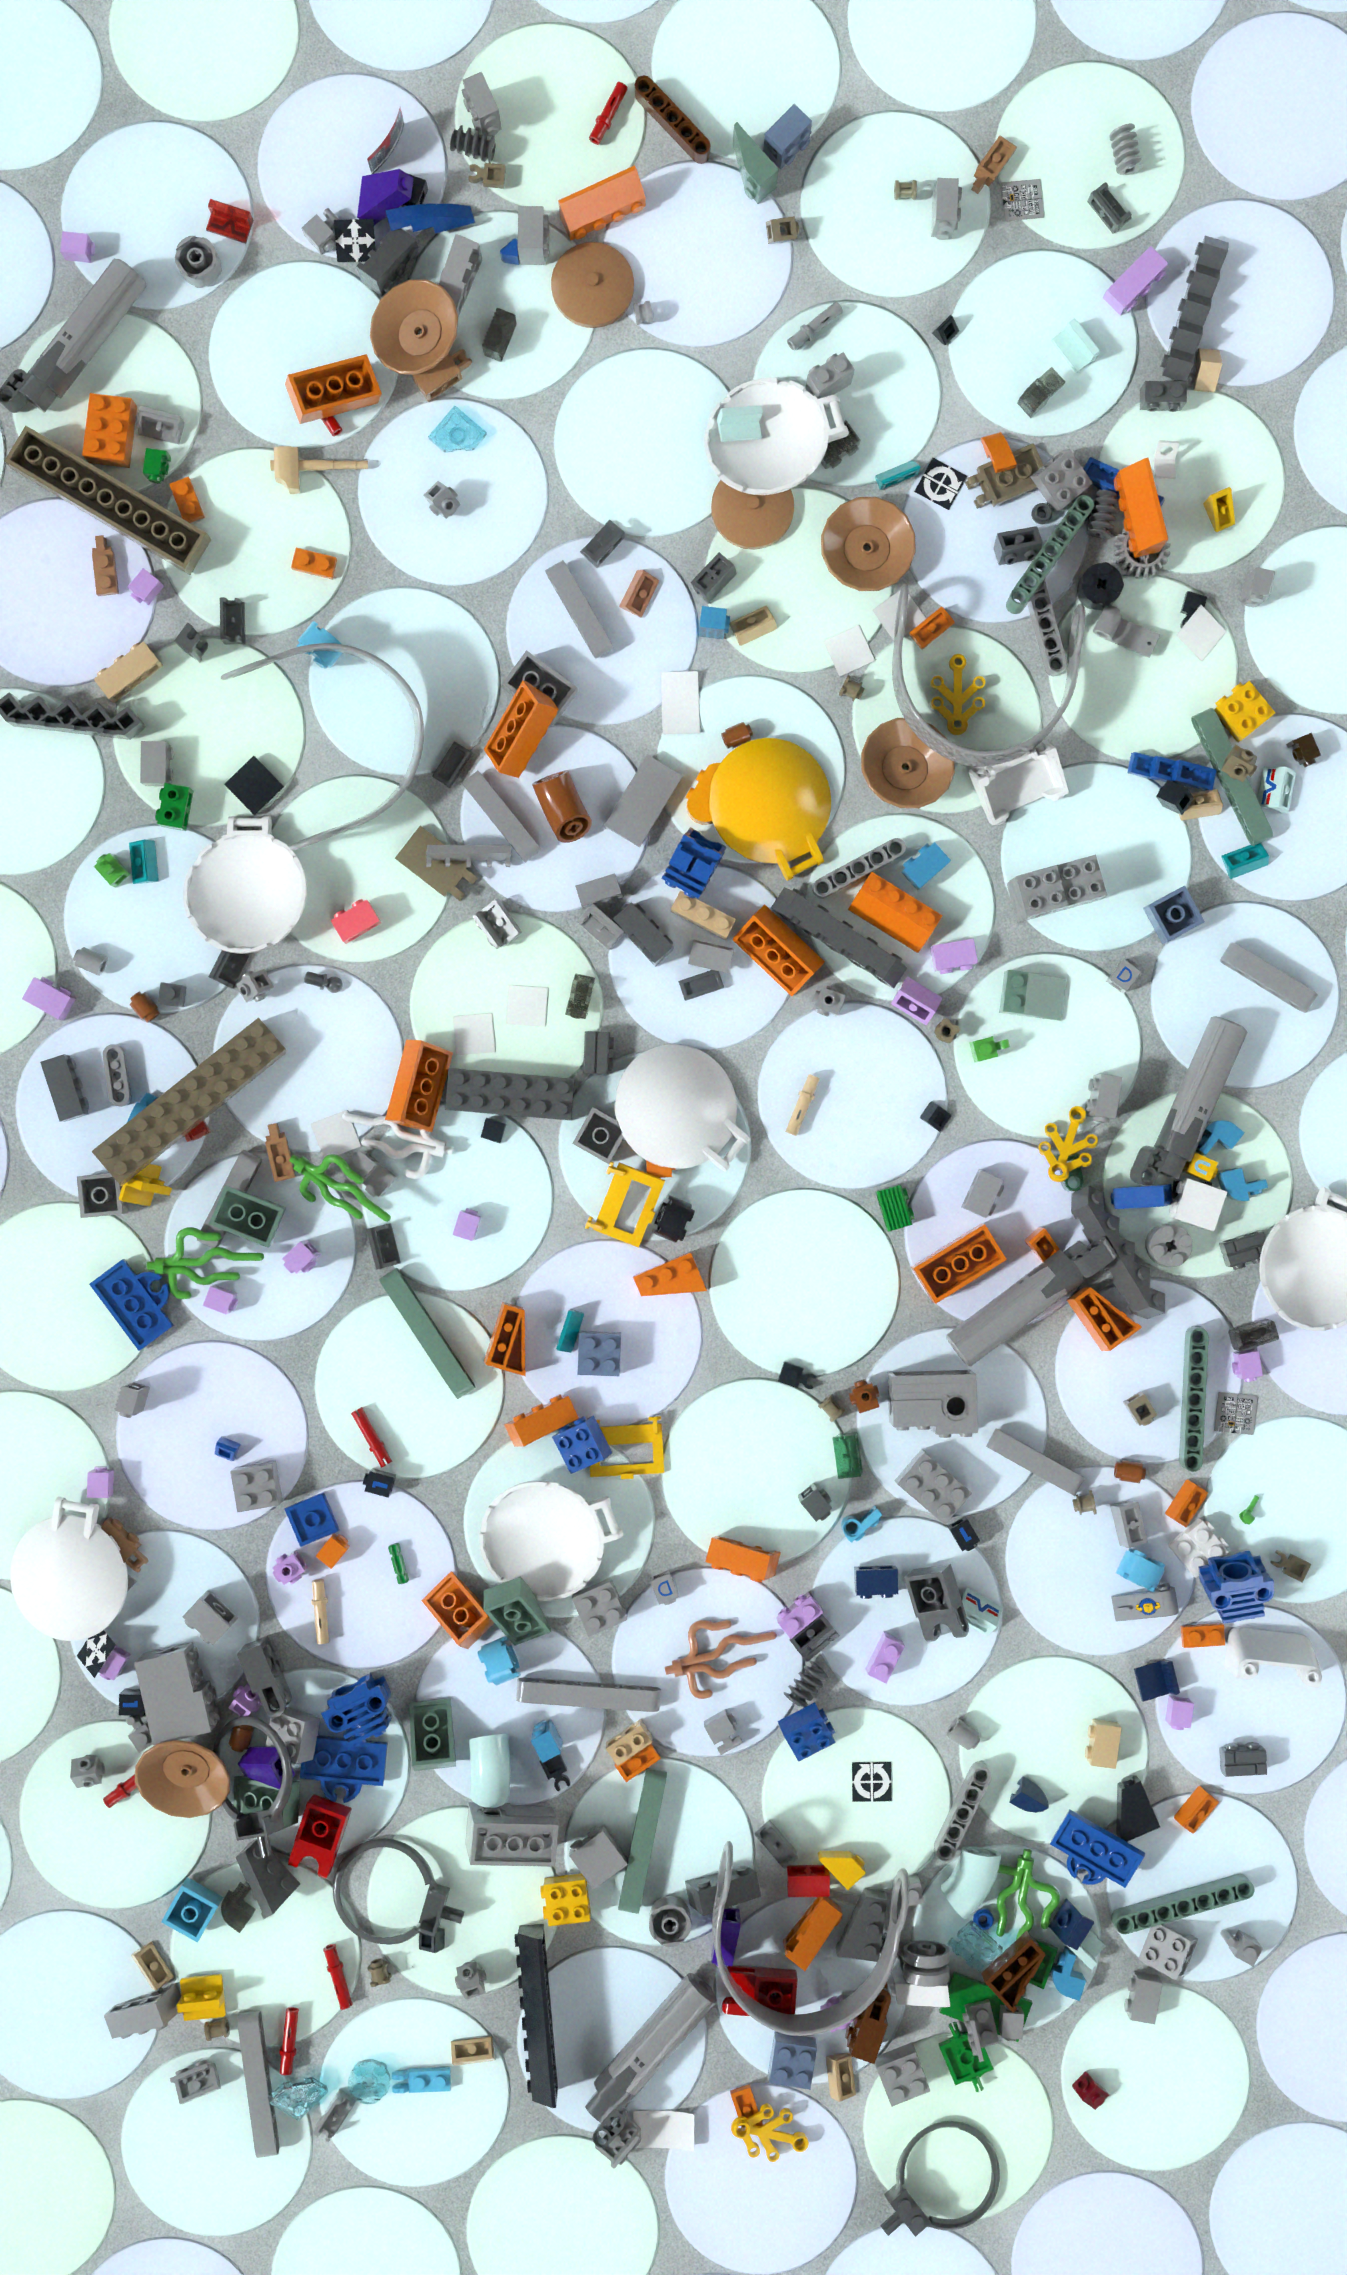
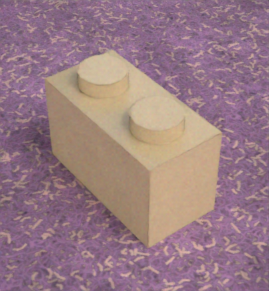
M1092 1719V1725L1088 1727L1089 1746L1085 1748V1758H1087L1091 1766L1116 1769L1122 1728L1118 1722Z

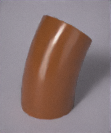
M568 770L551 774L532 783L541 808L558 841L562 843L574 842L588 833L592 826V820L579 797Z

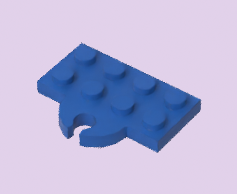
M122 1259L89 1285L137 1350L141 1351L174 1326L162 1310L170 1296L169 1284L163 1285L159 1292L153 1291L151 1287L152 1282L161 1280L163 1276L155 1274V1272H142L136 1275L127 1261Z
M317 1736L313 1760L301 1763L300 1779L320 1780L324 1795L333 1802H336L338 1797L335 1789L343 1787L346 1790L343 1803H347L355 1799L360 1793L362 1785H384L388 1742L366 1740L367 1742L356 1747L354 1744L349 1747L347 1744L349 1739Z
M1071 1809L1067 1812L1050 1842V1845L1068 1855L1067 1869L1074 1879L1078 1875V1869L1088 1871L1089 1874L1084 1875L1082 1881L1086 1885L1098 1884L1107 1877L1126 1888L1145 1857V1852Z

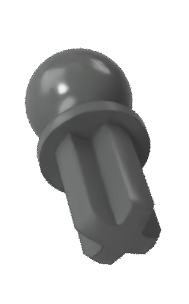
M308 971L304 977L306 984L320 987V990L326 987L331 993L339 992L343 986L340 978L333 976L327 979V974L325 973L320 975Z

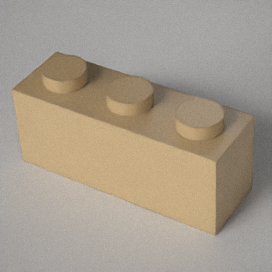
M143 641L142 643L134 644L130 648V652L125 656L117 657L113 662L114 664L109 668L101 669L94 680L107 698L115 703L159 670L163 664Z
M682 891L679 892L670 911L724 940L727 939L736 921L735 918L706 903L686 896Z

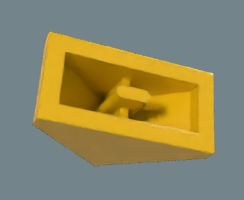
M1228 487L1211 494L1203 505L1214 531L1219 532L1235 525L1231 488Z

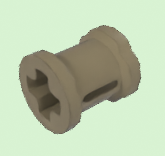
M895 180L894 200L899 198H912V200H916V180H912V182H899V180Z
M831 1394L818 1405L830 1417V1422L836 1420L845 1411L844 1408H840L834 1401Z
M224 2017L221 2021L205 2022L204 2032L207 2041L220 2036L229 2037L230 2027L227 2017Z

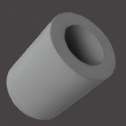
M82 947L81 950L78 949L75 952L73 960L75 961V966L100 976L105 970L108 957Z
M959 1718L953 1721L947 1731L949 1738L967 1750L975 1749L980 1742L979 1732Z

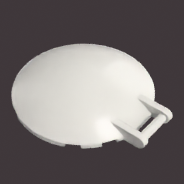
M761 378L737 386L727 393V397L720 404H716L709 416V422L704 431L705 453L712 470L728 486L753 495L776 494L799 485L817 469L825 455L828 442L844 438L849 434L839 408L840 401L838 395L834 394L817 399L815 395L813 396L805 390L804 386L791 380L790 382L781 381L778 378ZM762 407L763 414L759 420L762 434L761 439L721 442L717 424V417L721 408ZM829 408H831L836 428L830 429L825 412Z
M229 816L227 834L204 847L186 874L183 886V904L186 916L189 918L197 934L207 943L220 950L245 954L267 949L285 938L293 930L303 913L307 898L306 875L296 854L285 843L271 835V816H263V818H236V816ZM262 826V830L237 831V827Z
M668 1044L652 1048L634 1059L619 1080L616 1089L615 1114L616 1120L619 1122L623 1132L622 1135L638 1155L655 1165L685 1169L710 1160L719 1169L727 1172L731 1161L744 1144L747 1145L751 1140L747 1134L735 1125L737 1101L728 1075L712 1057L696 1048L678 1044ZM734 1136L738 1140L722 1159L718 1154L730 1138Z
M1326 1187L1320 1188L1314 1206H1307L1292 1211L1279 1220L1272 1228L1264 1242L1259 1264L1261 1285L1272 1308L1288 1323L1309 1331L1338 1329L1347 1324V1212L1327 1205V1201L1330 1200L1347 1207V1198L1330 1192V1189Z
M527 1481L506 1489L489 1505L482 1519L479 1545L483 1561L497 1581L505 1583L521 1576L531 1588L537 1601H552L568 1597L585 1587L600 1566L604 1552V1543L623 1537L622 1529H619L610 1507L611 1501L609 1496L587 1502L580 1494L564 1485L550 1481ZM597 1509H603L611 1531L604 1533L596 1512Z
M57 1497L54 1503L53 1517L39 1522L28 1530L15 1549L10 1571L14 1599L21 1613L31 1625L52 1638L65 1641L90 1638L105 1630L116 1615L120 1613L124 1605L128 1590L126 1562L123 1563L119 1552L121 1549L114 1538L109 1536L97 1524L98 1504L90 1503L87 1505L68 1501L64 1497ZM65 1509L87 1513V1515L82 1517L67 1514Z

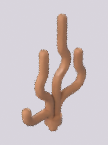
M730 1620L720 1622L696 1621L690 1626L688 1631L689 1654L684 1658L673 1660L672 1665L665 1666L666 1675L673 1673L675 1677L687 1675L691 1694L698 1699L710 1698L713 1695L710 1689L703 1691L698 1689L695 1677L696 1672H705L716 1679H724L738 1669L756 1665L757 1660L756 1658L739 1660L731 1663L724 1670L719 1671L702 1662L720 1657L731 1643L743 1646L774 1640L777 1634L771 1631L749 1637L729 1635L719 1642L714 1651L697 1655L698 1643L696 1632L699 1629L719 1631L730 1628L732 1623Z

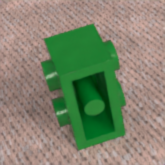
M164 783V788H161L159 793V800H161L160 809H157L155 815L157 824L164 828L187 831L194 790L190 787Z

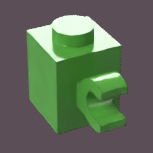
M111 853L101 855L96 861L97 864L93 866L108 884L115 888L130 875L129 871Z
M993 1036L969 1043L974 1063L998 1057L997 1050L1010 1047L1008 1039L994 1042Z

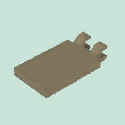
M1034 443L1012 452L1017 463L1015 468L995 473L990 461L976 469L978 474L967 478L968 481L965 484L968 490L980 484L984 493L977 496L976 500L973 501L977 509L989 502L995 507L1037 489L1030 476L1044 466Z
M419 826L395 859L445 897L449 892L457 900L461 901L465 894L456 888L457 884L464 878L473 885L478 878L467 870L466 861H450V867H445V860H431V867H426L427 845L445 844L422 826Z

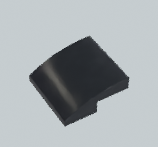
M254 755L224 784L254 816L284 787Z

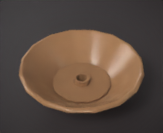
M408 280L394 286L379 301L372 315L370 339L374 354L386 368L399 374H420L434 368L448 355L457 336L458 314L454 300L442 286L429 280Z
M857 497L841 504L828 517L821 534V555L828 571L842 585L858 591H880L896 584L909 570L916 553L915 532L908 516L894 503L879 497ZM868 545L871 550L865 551L863 546Z
M897 717L880 724L867 737L861 752V771L868 787L882 801L898 808L919 809L936 802L949 789L955 774L954 761L941 756L924 744L912 731L904 718ZM929 724L936 732L945 737L934 725ZM902 766H907L908 770H904Z
M172 1740L158 1743L145 1751L135 1766V1783L141 1796L154 1809L170 1816L193 1818L208 1815L219 1808L230 1793L231 1777L225 1763L212 1750L195 1742Z

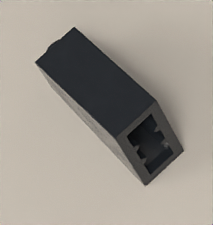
M1137 1775L1126 1776L1121 1782L1117 1783L1116 1834L1117 1837L1128 1842L1160 1828L1144 1787Z

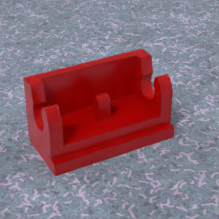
M787 1865L788 1897H830L829 1870L824 1865Z

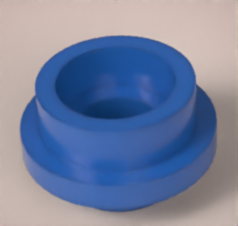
M981 1908L974 1913L973 1922L978 1929L987 1930L992 1927L994 1917L990 1910ZM981 1916L987 1917L985 1921L979 1920Z

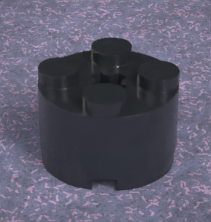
M1108 562L1092 565L1079 580L1077 590L1079 601L1086 608L1098 611L1103 610L1104 607L1111 606L1123 590L1124 582L1122 575L1117 568ZM1097 585H1101L1103 588L1098 589Z
M667 1195L666 1198L669 1201L662 1203L654 1224L658 1225L657 1230L652 1229V1233L676 1243L678 1240L683 1241L687 1232L684 1228L687 1221L691 1222L695 1210L691 1209L692 1204Z

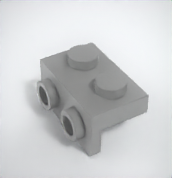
M499 898L473 915L477 927L483 930L489 944L495 947V949L506 946L522 933Z
M207 2060L196 2063L193 2069L188 2070V2068L178 2070L175 2072L176 2076L170 2078V2082L175 2083L179 2104H185L221 2089L216 2064L207 2062Z
M617 2117L616 2120L612 2123V2126H614V2124L621 2118ZM628 2118L621 2132L607 2147L599 2148L595 2145V2148L611 2161V2167L615 2169L618 2164L622 2165L628 2157L627 2153L632 2148L635 2149L641 2142V2128ZM605 2132L601 2137L607 2139L608 2135Z

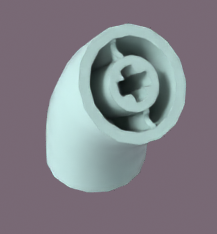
M496 1734L470 1739V1798L474 1803L486 1808L502 1806L507 1802L510 1793L508 1734Z
M976 1846L961 1848L958 1864L951 1876L941 1885V1889L951 1906L963 1919L969 1917L990 1892L999 1870L1001 1853Z

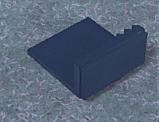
M1160 1660L1134 1668L1142 1702L1167 1694L1178 1695L1180 1693L1173 1661Z
M1066 1898L1049 1924V1928L1065 1945L1078 1950L1094 1925V1921L1082 1915Z

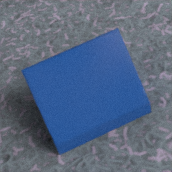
M516 238L500 250L502 262L519 265L518 240Z
M221 1436L215 1446V1455L234 1461L241 1444Z

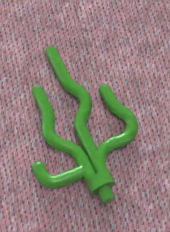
M293 1154L289 1159L295 1165L293 1169L299 1174L302 1173L304 1175L299 1190L302 1196L309 1202L316 1201V1196L308 1190L310 1182L313 1181L329 1204L344 1209L355 1218L362 1219L363 1213L349 1202L334 1197L330 1193L328 1186L334 1190L353 1193L365 1208L383 1221H390L391 1216L370 1201L358 1186L347 1182H337L324 1173L333 1162L341 1168L348 1178L357 1184H362L364 1182L363 1177L353 1171L342 1157L335 1154L327 1155L319 1166L310 1163V1160L304 1156L299 1158Z
M186 1227L176 1235V1253L174 1256L168 1258L156 1257L155 1261H148L147 1270H155V1274H168L170 1293L178 1299H190L191 1293L189 1291H180L178 1289L177 1274H184L199 1285H210L218 1280L240 1279V1274L238 1272H216L207 1277H201L194 1270L186 1266L204 1265L216 1255L233 1261H262L264 1254L232 1252L223 1247H215L206 1251L199 1258H182L184 1256V1238L191 1235L204 1241H219L222 1237L220 1233L203 1232L194 1227Z
M1025 1848L1023 1855H1018L1016 1867L1002 1864L999 1866L998 1873L1014 1876L1012 1884L1004 1888L997 1898L999 1920L996 1934L999 1937H1002L1005 1933L1008 1918L1005 1900L1008 1896L1014 1894L1019 1887L1018 1905L1025 1915L1026 1921L1019 1929L1016 1940L1026 1930L1029 1932L1034 1924L1033 1913L1026 1903L1029 1885L1036 1890L1050 1893L1052 1897L1050 1903L1043 1911L1041 1919L1042 1929L1049 1927L1051 1914L1059 1905L1060 1895L1058 1890L1053 1885L1036 1881L1033 1878L1034 1859L1031 1857L1032 1850Z

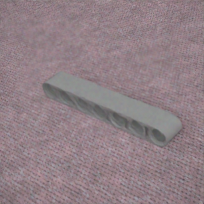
M526 1677L517 1679L516 1701L521 1703L658 1712L660 1710L661 1689L658 1687Z
M260 2010L239 2013L237 2025L256 2158L276 2156L279 2154V2137L262 2014Z

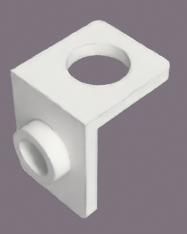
M1158 441L1153 457L1155 478H1176L1175 457L1179 447L1178 441ZM1165 446L1173 448L1170 453L1161 452V449Z

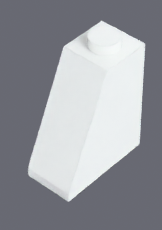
M903 1975L893 1976L894 1984H890L891 1996L896 1997L898 2005L950 2007L947 1983L941 1986L923 1987L908 1983L904 1980Z

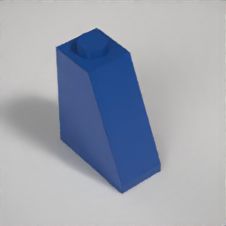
M1172 1183L1113 1188V1192L1110 1195L1111 1204L1114 1205V1209L1171 1205L1173 1201Z

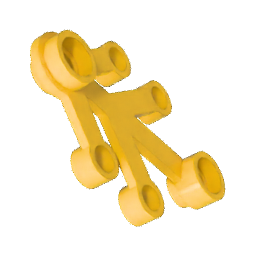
M961 654L953 655L949 661V667L953 671V692L944 684V679L941 676H934L931 680V687L938 690L953 705L952 714L943 705L944 701L941 697H934L930 703L931 708L937 710L947 720V729L953 735L963 734L968 727L967 721L985 706V700L982 697H976L972 702V706L962 714V705L977 690H981L986 682L982 676H977L972 681V684L962 693V670L966 666V658ZM955 659H960L962 664L956 665ZM934 680H940L941 685L936 686ZM981 680L982 686H977L975 681ZM939 700L941 705L936 707L933 701ZM975 701H981L982 706L977 707ZM955 721L961 723L960 728L954 726Z
M1080 1106L1072 1107L1069 1111L1071 1123L1064 1142L1057 1132V1126L1054 1123H1048L1045 1126V1134L1051 1137L1060 1153L1058 1161L1051 1152L1049 1142L1043 1141L1038 1146L1039 1153L1045 1156L1050 1165L1048 1175L1054 1182H1063L1068 1178L1070 1171L1080 1166L1088 1167L1092 1163V1157L1089 1153H1082L1079 1158L1067 1163L1069 1156L1087 1147L1095 1148L1098 1145V1138L1094 1134H1089L1085 1139L1073 1144L1079 1124H1082L1086 1119V1112ZM1075 1115H1080L1081 1118H1080V1119H1074V1116H1075ZM1048 1128H1054L1055 1131H1054V1132H1048L1047 1129H1048ZM1094 1139L1095 1142L1093 1144L1088 1143V1140ZM1047 1146L1049 1149L1047 1151L1041 1150V1147ZM1087 1157L1089 1161L1083 1162L1081 1159ZM1057 1170H1061L1063 1172L1061 1175L1055 1174Z
M765 2103L760 2107L758 2113L749 2118L744 2116L737 2117L731 2123L732 2134L739 2139H743L747 2146L748 2155L752 2158L760 2154V2148L756 2142H753L750 2134L759 2137L770 2162H776L780 2156L778 2149L772 2145L770 2139L790 2143L796 2152L805 2151L809 2145L808 2139L803 2132L798 2131L790 2134L774 2130L784 2123L787 2124L793 2120V2114L789 2108L781 2109L778 2117L762 2126H756L755 2124L761 2120L770 2119L774 2115L772 2106L769 2103ZM770 2109L768 2113H764L765 2110Z

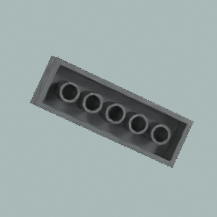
M449 1068L445 1110L572 1121L575 1079Z

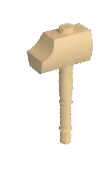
M280 446L274 447V460H270L271 471H274L277 483L284 485L290 494H299V471L368 469V460H299L298 447Z

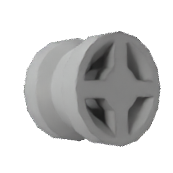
M650 300L645 301L644 304L633 303L637 325L644 321L653 322Z

